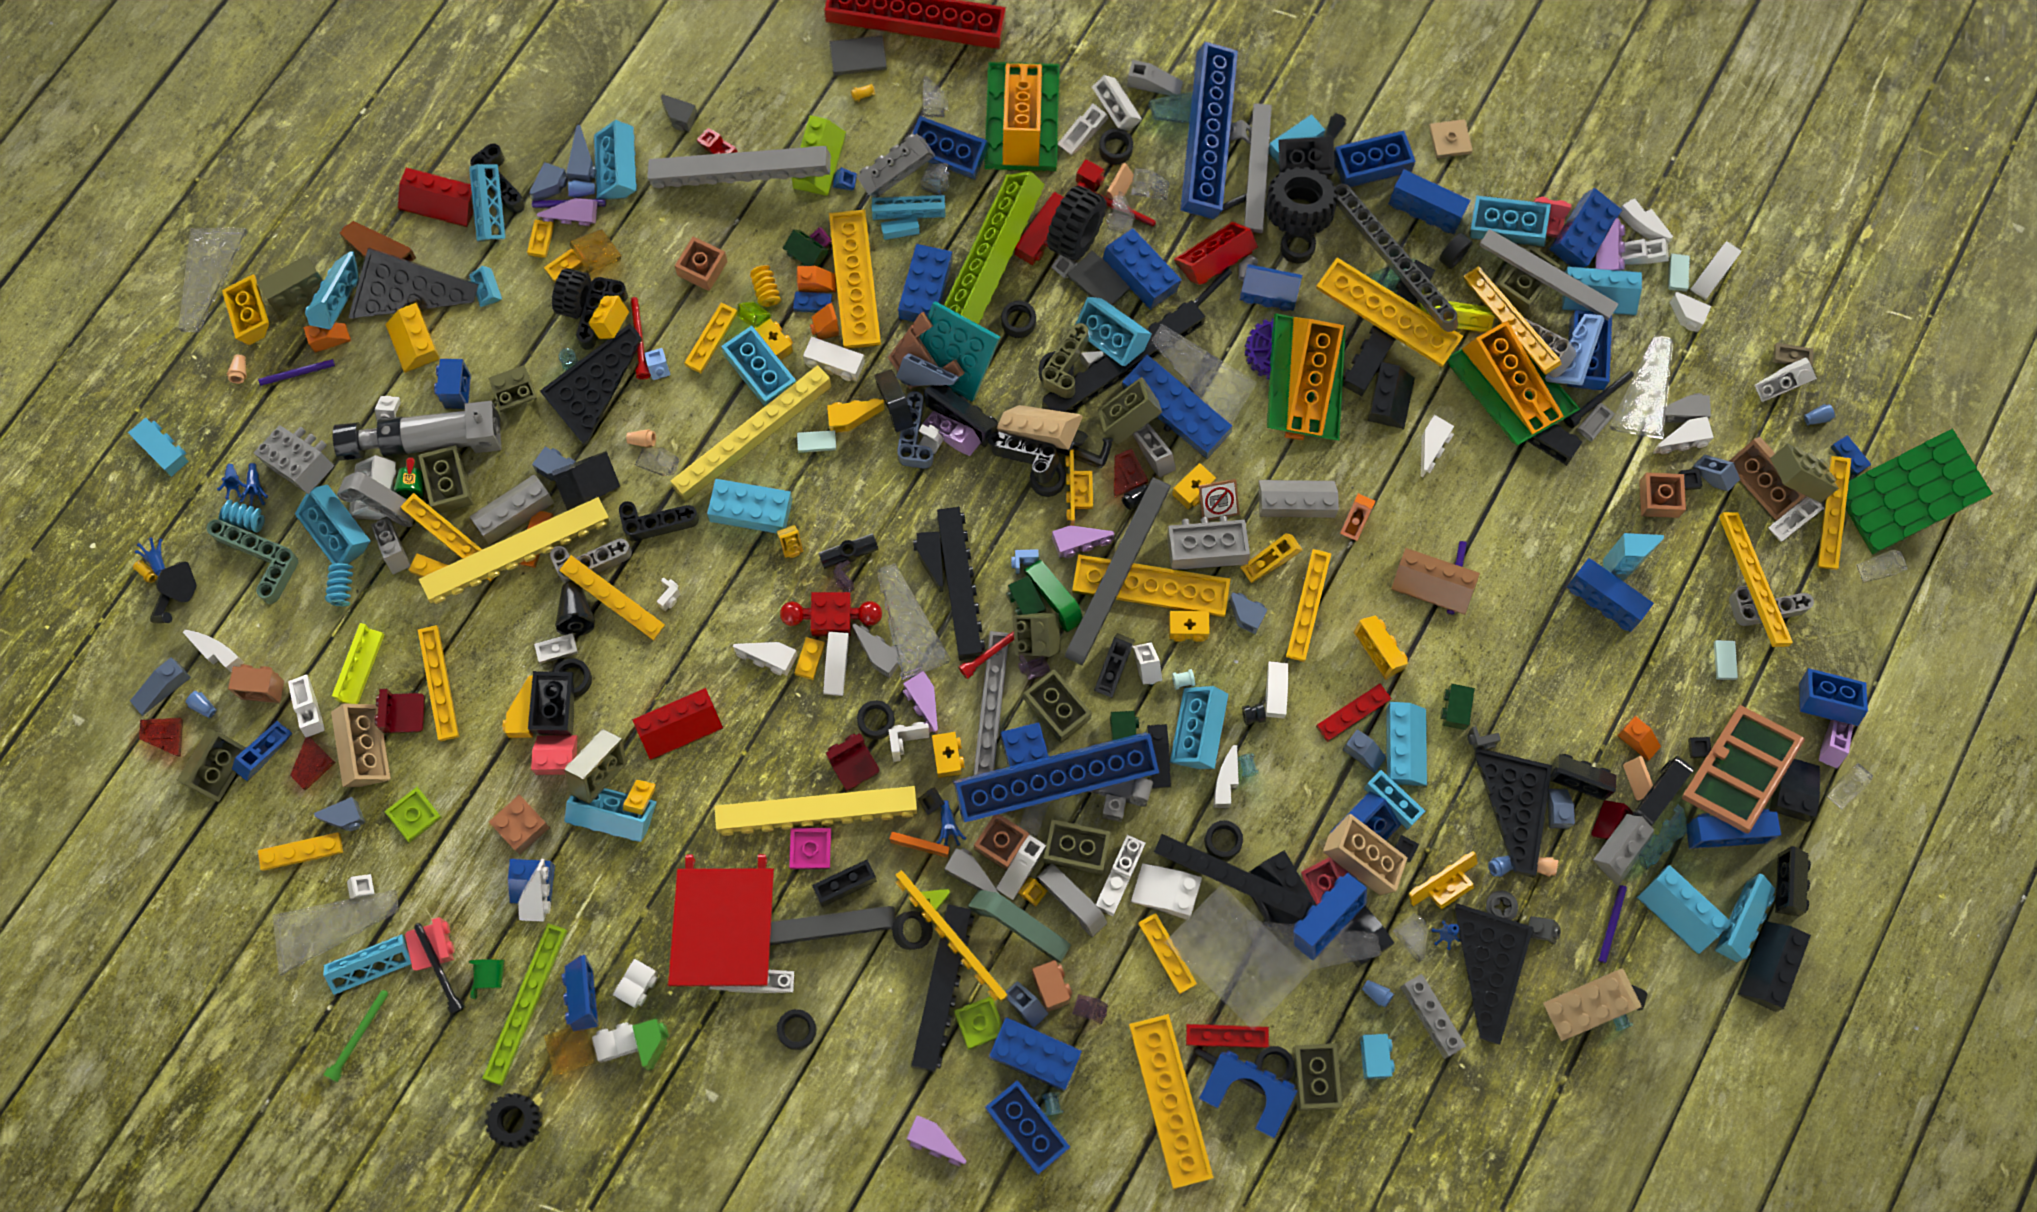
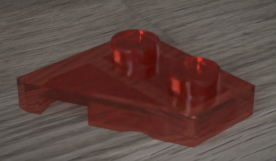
M1132 448L1115 455V497L1148 483V479Z
M183 719L140 720L139 739L170 754L181 757Z
M306 737L290 776L306 791L336 762L311 737Z

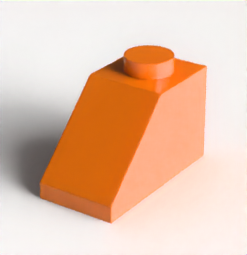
M797 266L799 292L810 293L836 292V274L817 266Z
M829 303L812 316L813 324H810L812 335H816L817 339L820 340L839 335L837 317L832 303Z
M334 323L331 330L310 325L303 327L308 344L315 353L351 341L345 323Z
M1358 493L1340 534L1358 541L1375 504V500Z
M1637 716L1631 719L1617 735L1647 761L1661 747L1652 729Z

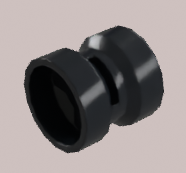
M1257 703L1252 707L1249 705L1242 706L1245 725H1252L1253 722H1266L1263 703Z

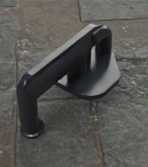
M1077 430L1069 450L1056 448L1057 452L1069 456L1070 450H1074V459L1096 468H1102L1106 464L1114 439L1110 437L1102 439L1104 443L1100 456L1074 446L1083 445L1088 438V435L1080 430Z
M177 562L175 565L161 570L156 581V588L160 592V596L150 616V622H172V615L169 612H164L170 598L182 603L191 600L197 584L188 562Z

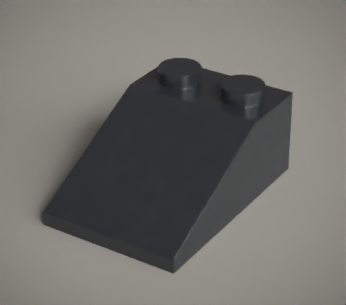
M1333 135L1278 139L1279 173H1283L1284 170L1289 168L1293 170L1294 167H1300V169L1306 167L1312 171L1315 169L1320 174H1334Z
M607 451L552 471L567 511L621 487Z
M533 671L528 730L532 734L573 735V672Z
M1780 755L1779 760H1780V761H1783V759L1785 758V756H1784V755ZM1793 759L1772 794L1769 811L1806 822L1816 818L1820 801V766Z
M1366 906L1336 936L1357 968L1394 944L1384 926Z

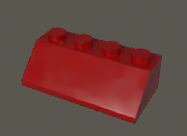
M406 167L399 183L398 209L468 227L474 212L471 184Z
M1231 222L1174 258V261L1191 282L1202 285L1208 282L1214 275L1222 273L1228 266L1236 264L1242 257L1250 255L1258 246L1251 228Z
M706 688L632 719L650 760L724 729Z

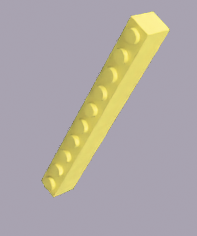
M817 365L671 480L673 489L685 502L830 389V377Z
M599 497L428 574L420 578L419 582L430 604L433 602L438 604L451 594L458 595L462 593L464 588L470 585L475 587L481 584L483 579L488 577L492 579L500 575V572L505 569L509 571L516 568L520 562L534 560L537 554L542 552L547 554L557 545L561 544V546H564L577 536L581 538L588 535L589 531L594 528L598 530L605 527L607 522H609V517Z
M915 786L715 806L716 830L723 836L733 835L734 832L739 831L743 834H749L759 829H762L763 832H769L779 827H782L783 830H789L799 825H802L803 828H809L819 823H822L823 826H829L839 821H842L843 824H849L859 819H862V822H869L879 817L882 820L893 819V816L900 815L902 818L913 817V814H917Z

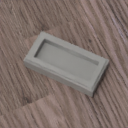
M1600 402L1576 431L1592 442L1614 417L1615 413Z

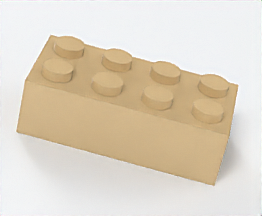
M1624 969L1616 970L1543 1003L1561 1041L1642 1007Z

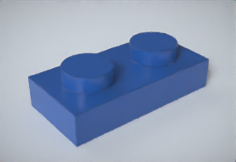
M795 292L793 310L794 312L817 313L827 304L832 303V294Z
M1848 435L1831 446V449L1838 457L1851 458L1850 472L1853 476H1856L1872 465Z

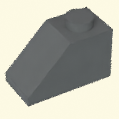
M662 94L661 101L672 126L679 131L690 132L698 115L696 106Z

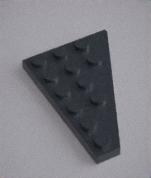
M368 248L348 318L354 319L396 313L398 309L417 303L419 309L473 303L479 284Z
M631 324L620 330L615 338L608 339L540 390L541 394L584 446L588 444L642 341L641 336Z
M1476 747L1474 755L1515 874L1535 878L1552 765Z
M1456 903V919L1459 926L1479 1038L1500 1045L1534 927Z

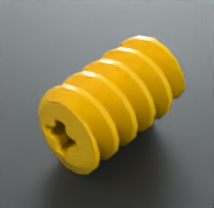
M768 265L758 266L750 272L758 304L764 307L774 306L781 302L779 291L776 290L778 287L775 284L776 280L773 277V271H769L770 266Z

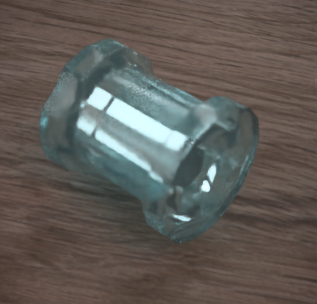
M566 348L559 353V360L565 370L579 362L572 349Z
M1254 753L1238 757L1243 770L1242 777L1244 778L1259 774L1253 759L1255 757Z
M1627 1014L1613 1019L1616 1025V1032L1633 1026Z
M1060 1092L1042 1095V1099L1045 1100L1046 1116L1063 1114L1059 1102Z

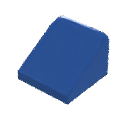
M842 167L839 168L834 175L833 188L854 190L857 173Z

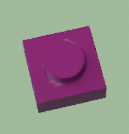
M821 227L810 235L812 239L825 248L832 243V240Z

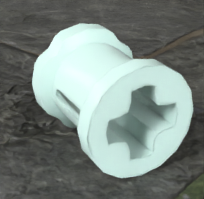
M1192 669L1184 673H1172L1175 690L1183 686H1195Z

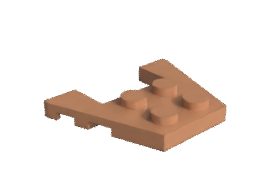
M924 312L918 315L915 322L910 326L907 333L888 357L897 372L903 357L908 353L938 366L918 337L933 326ZM956 359L942 367V369L959 377L965 374ZM907 385V386H908V388L910 389V388H914V387H918V386H922V385H916V386Z

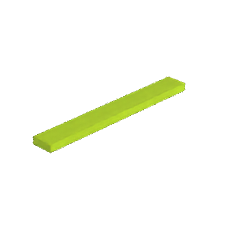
M547 923L482 1079L503 1086L565 939L566 929Z

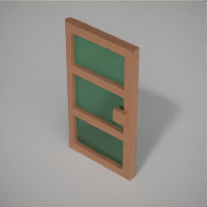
M1739 705L1681 799L1745 833H1750L1805 739Z

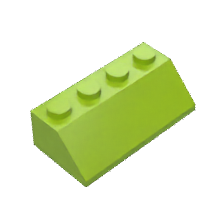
M809 116L800 148L827 146L831 155L830 175H823L821 177L806 176L804 178L791 177L793 189L825 196L829 195L846 131L826 118Z

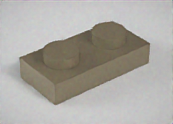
M1776 343L1774 345L1773 363L1789 365L1807 358L1812 366L1814 349Z

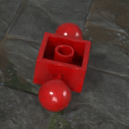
M811 592V608H803L799 603L790 601L785 603L780 609V618L788 626H796L803 620H811L810 630L812 636H828L829 632L848 633L851 636V619H859L866 626H874L880 622L883 614L880 605L873 601L864 602L859 608H852L850 592Z

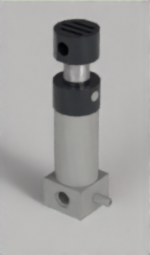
M492 401L465 403V411L383 418L377 421V429L364 430L359 422L336 424L333 426L332 432L334 451L339 461L364 458L365 450L376 448L380 449L384 457L435 451L454 445L457 448L472 447L475 453L502 450L500 415Z

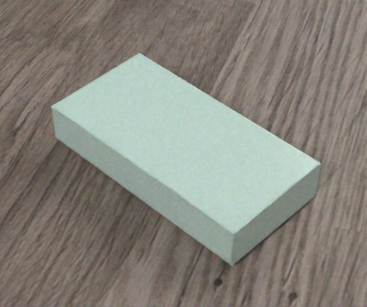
M1671 254L1669 256L1668 289L1688 290L1690 256Z
M835 430L797 433L798 453L836 450Z
M1714 641L1716 679L1736 680L1738 673L1735 641Z

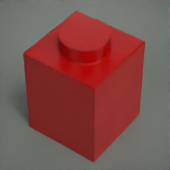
M1087 159L1084 160L1076 172V182L1086 183L1092 191H1095L1098 186L1101 187L1105 180L1104 168Z

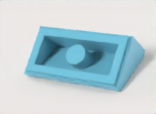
M917 217L881 222L884 240L920 234Z
M481 266L469 275L471 282L479 284L476 296L481 307L502 299L491 268Z

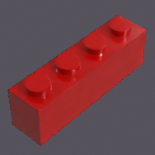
M1053 192L1016 244L1014 249L1015 256L1032 266L1036 261L1041 260L1044 249L1048 247L1047 234L1052 217L1064 198L1063 196Z

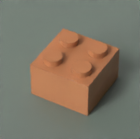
M692 237L675 264L677 276L710 291L728 261L725 251L696 237Z
M1645 473L1639 481L1641 516L1679 518L1686 510L1684 474Z
M241 664L240 667L233 666L228 689L241 700L280 703L284 680L270 667L260 666V669L250 665Z
M520 795L489 821L519 855L550 828Z
M1000 814L993 815L975 842L974 850L1007 871L1030 833Z
M1056 960L1032 969L1034 983L1047 1012L1069 1005L1070 998H1072L1069 984H1065L1063 981L1065 973L1062 965H1057Z

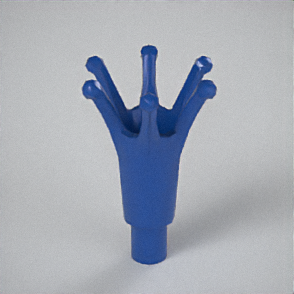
M250 463L248 465L249 471L247 472V487L242 492L243 496L239 502L242 503L246 495L249 494V506H253V497L258 495L261 504L265 505L266 503L263 501L261 494L265 498H268V495L265 494L260 485L256 464Z
M227 464L225 475L222 478L223 483L217 488V491H220L225 486L227 488L226 500L229 499L230 490L235 489L238 497L242 498L238 488L239 484L244 488L247 485L239 480L234 465Z
M149 538L151 551L148 552L138 543L137 546L141 548L144 554L139 550H135V553L141 555L149 563L155 575L159 577L161 570L165 568L161 555V543L163 540L159 539L157 549H155L153 538Z
M944 800L945 804L941 807L942 828L937 843L941 844L942 839H945V846H948V837L953 835L957 846H960L961 843L957 837L960 836L963 840H966L967 837L958 829L952 810L949 808V802Z
M1443 920V928L1432 929L1433 933L1439 932L1441 936L1434 944L1438 945L1444 940L1448 942L1447 950H1451V942L1454 939L1457 942L1461 941L1457 937L1459 926L1457 924L1447 925Z

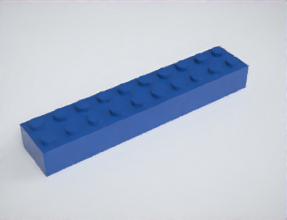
M1204 42L1196 54L1180 211L1215 219L1223 209L1238 51Z
M1144 732L954 780L953 784L961 818L964 822H969L1157 774L1159 769L1151 735Z

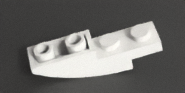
M1129 835L1126 836L1096 903V906L1102 912L1111 916L1114 915L1145 846V842Z
M769 970L768 986H709V989L749 993H792L794 971Z

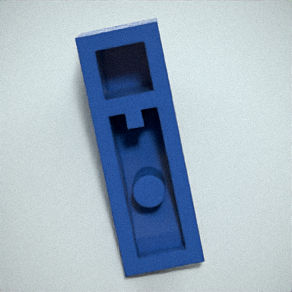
M276 721L235 757L232 770L248 781L291 737L292 732Z

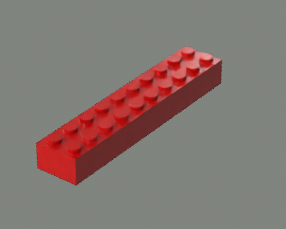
M826 0L824 14L825 22L1000 49L1006 20V7L964 0Z

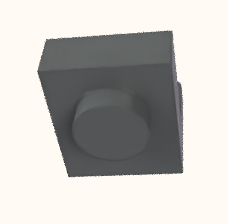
M1476 726L1472 727L1467 735L1469 744L1473 745L1474 750L1476 747L1491 750L1496 748V745L1501 741L1499 733L1480 737Z
M1530 917L1529 926L1534 927L1531 938L1546 940L1551 944H1556L1557 939L1561 935L1560 925L1553 919Z

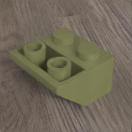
M525 365L488 378L500 412L537 399Z
M1035 613L1013 616L1015 655L1050 657L1061 652L1058 613Z

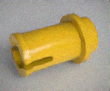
M872 84L860 88L854 87V90H851V95L854 101L857 100L859 102L862 98L875 95V90Z
M138 560L133 565V569L143 576L145 582L153 583L158 579V575H155L154 571L143 560Z

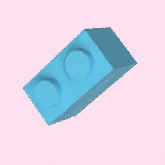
M1388 1034L1361 1036L1360 1046L1364 1079L1391 1077L1395 1067L1394 1061L1390 1060L1392 1041L1388 1039Z

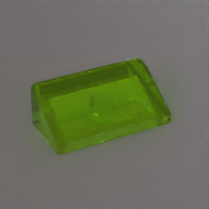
M755 301L738 303L737 316L747 325L753 326L754 329L771 318V314Z

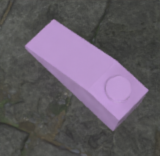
M1835 720L1830 721L1821 746L1819 761L1838 769L1849 754L1853 725Z

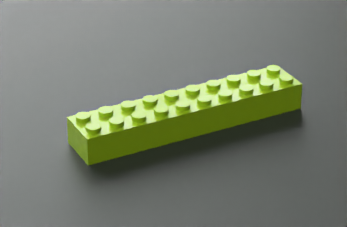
M1031 171L1006 175L944 304L945 307L976 324H979L983 318L985 309L991 301V297L998 286L1002 274L1005 272L1006 265L1013 255L1015 246L1020 240V236L1027 225L1031 213L1034 211V206L1042 194L1045 184Z

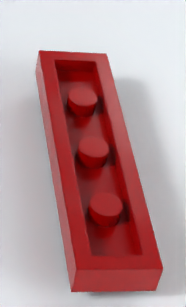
M1379 683L1318 723L1316 727L1325 740L1329 742L1391 701L1392 698L1381 683Z
M1186 1024V1046L1268 1048L1269 1027Z

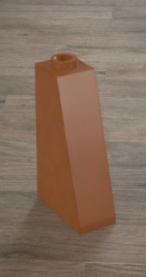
M355 221L345 225L342 231L339 232L344 242L364 260L368 248L411 262L416 259L410 247Z

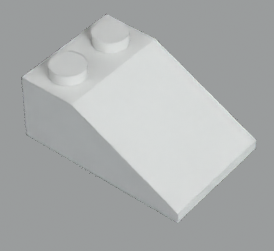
M1142 863L1131 902L1189 920L1202 877L1183 871Z

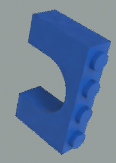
M1227 1051V1053L1222 1052L1199 1099L1219 1108L1232 1082L1241 1078L1256 1081L1265 1091L1266 1107L1255 1129L1275 1138L1298 1090L1294 1089L1295 1085L1286 1080L1283 1083L1275 1079L1276 1075L1267 1070L1264 1073L1256 1069L1257 1065L1250 1061L1242 1062L1238 1059L1239 1056L1231 1051Z

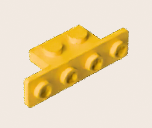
M1070 450L1069 456H1066L1065 459L1066 467H1069V473H1066V485H1070V491H1066V503H1070V509L1066 511V519L1070 521L1071 526H1074L1075 509H1093L1092 471H1074V450Z
M1472 851L1469 854L1463 855L1460 860L1452 865H1448L1436 876H1431L1425 883L1413 888L1409 893L1411 905L1415 906L1430 896L1442 910L1472 890L1474 884L1464 873L1478 864L1476 853Z

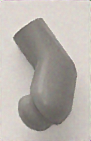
M1253 255L1247 256L1239 263V280H1244L1247 264L1255 266L1258 264V259Z

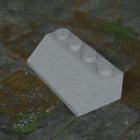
M532 475L469 517L490 546L530 520L538 512L553 505L554 501L540 480L535 475Z
M1258 481L1259 517L1335 518L1338 513V490L1335 481Z

